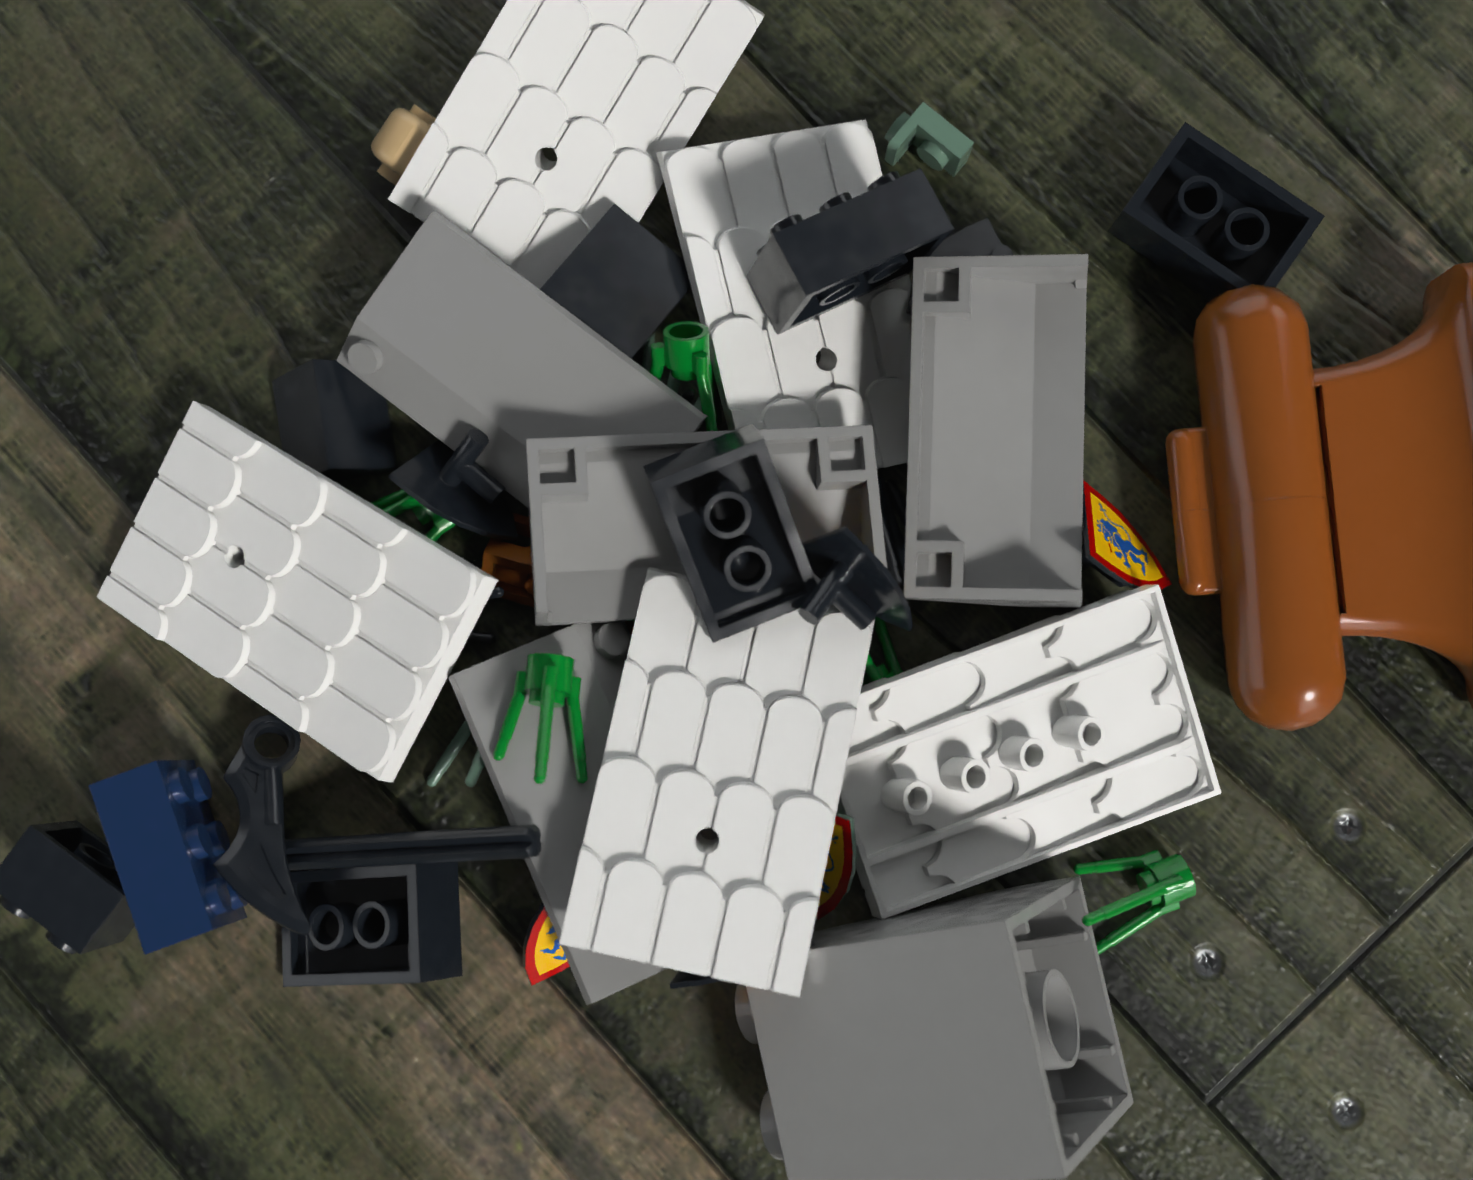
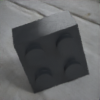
M77 820L30 825L0 864V904L20 918L29 919L31 917L48 930L45 934L48 941L64 952L81 955L122 942L135 926L108 843Z

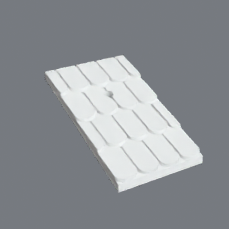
M507 0L435 122L429 128L388 200L405 211L412 213L423 222L430 213L437 211L540 289L614 204L639 223L664 182L656 152L680 149L686 146L765 14L745 0ZM542 148L554 149L557 161L548 160L544 156Z
M866 119L656 152L700 323L706 325L709 329L710 360L728 430H737L749 424H753L756 429L872 425L877 469L908 463L912 315L906 313L912 290L909 274L778 335L746 277L758 258L757 251L768 242L771 237L770 230L777 223L795 214H800L803 220L820 213L819 209L823 204L842 193L849 192L851 197L854 198L868 192L867 188L869 185L882 177L874 137L868 128ZM820 351V352H821V359H820L819 363L817 364V363H816V355H817V353Z
M193 401L182 422L184 425L182 429L179 428L158 471L159 476L154 479L134 519L135 525L130 528L110 568L111 574L106 576L97 598L155 639L164 641L213 676L224 679L298 732L306 733L357 770L367 772L379 781L393 783L493 592L498 579L213 408Z
M651 567L648 568L559 944L584 950L589 949L597 953L642 963H652V965L705 977L711 976L714 979L800 997L875 619L868 627L860 630L839 609L831 606L817 625H813L805 621L799 615L798 610H795L713 643L686 575ZM705 828H712L718 834V838L713 840L706 839L699 831Z
M1145 584L1133 590H1124L1063 615H1054L965 651L951 653L890 678H881L861 687L837 813L854 819L856 870L862 888L865 890L864 894L872 916L882 920L1221 794L1160 586Z

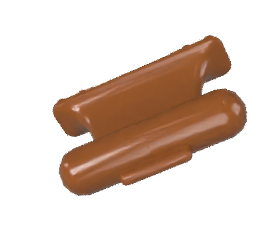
M1473 262L1456 264L1427 285L1423 297V319L1420 325L1405 339L1369 357L1345 364L1315 369L1312 366L1308 323L1298 302L1278 288L1255 284L1222 292L1209 301L1196 319L1193 337L1201 427L1172 430L1166 437L1165 447L1179 584L1181 589L1189 595L1218 594L1227 686L1236 707L1250 720L1268 729L1294 731L1313 726L1329 715L1342 700L1346 681L1342 636H1369L1409 642L1428 648L1447 658L1463 675L1468 700L1473 709Z

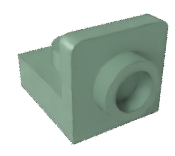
M922 102L911 116L903 112L887 131L885 139L889 143L884 160L891 166H894L913 144L917 147L916 151L919 157L929 167L937 171L944 169L954 177L968 161L974 142L926 103Z

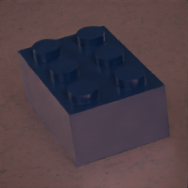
M155 760L89 785L144 955L247 918L244 906H247L248 903L229 886L213 866L229 849L230 841L221 821L214 820L207 799L212 797L209 778L202 767H196L194 760Z

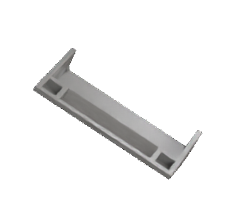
M437 211L429 214L356 317L336 360L453 451L456 450L471 428L484 432L489 439V443L475 462L501 483L508 493L528 508L526 439L697 432L707 417Z
M1088 254L913 257L904 570L905 599L1018 607L1081 608Z
M872 425L757 429L765 440L801 542L847 527L887 568ZM734 430L526 439L535 626L635 621L648 568L651 567L686 575L643 466ZM813 574L816 583L818 584L820 579L815 574Z
M625 621L573 624L448 677L510 825L534 824L541 831L540 841L542 849L540 854L536 857L524 859L559 941L597 778L603 760L622 672L631 641V634ZM529 654H559L575 660L573 676L581 678L579 699L588 780L584 784L579 783L576 779L566 698L564 707L554 708L549 761L547 763L546 780L543 784H537L534 781L540 707L528 703L529 694H527L504 758L500 761H496L493 758L498 735L514 693L516 672L526 671L527 656ZM705 828L699 831L706 839L713 840L718 838L717 833L712 828ZM561 945L586 1005L597 1002L667 969L652 965V963H642L593 952L589 949L584 950Z

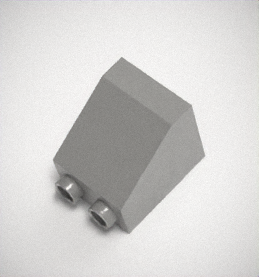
M1080 876L1010 887L904 911L883 920L872 918L814 931L812 934L814 946L809 948L800 997L773 992L769 989L764 990L742 984L737 985L735 993L737 1022L744 1037L752 1044H759L768 1085V1091L763 1098L760 1110L762 1138L770 1155L777 1160H784L788 1180H1056L1068 1177L1134 1103L1092 925L1085 926L1082 923L1083 916L1089 914Z

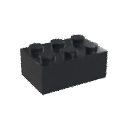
M1185 122L1108 232L1211 301L1224 291L1238 289L1251 284L1276 288L1325 216Z
M921 168L900 177L898 171L887 173L871 183L867 188L868 192L854 198L851 197L849 192L842 193L823 204L819 209L820 213L803 220L800 214H795L780 221L771 228L770 239L757 251L758 258L746 277L777 335L913 273V257H929L954 228Z

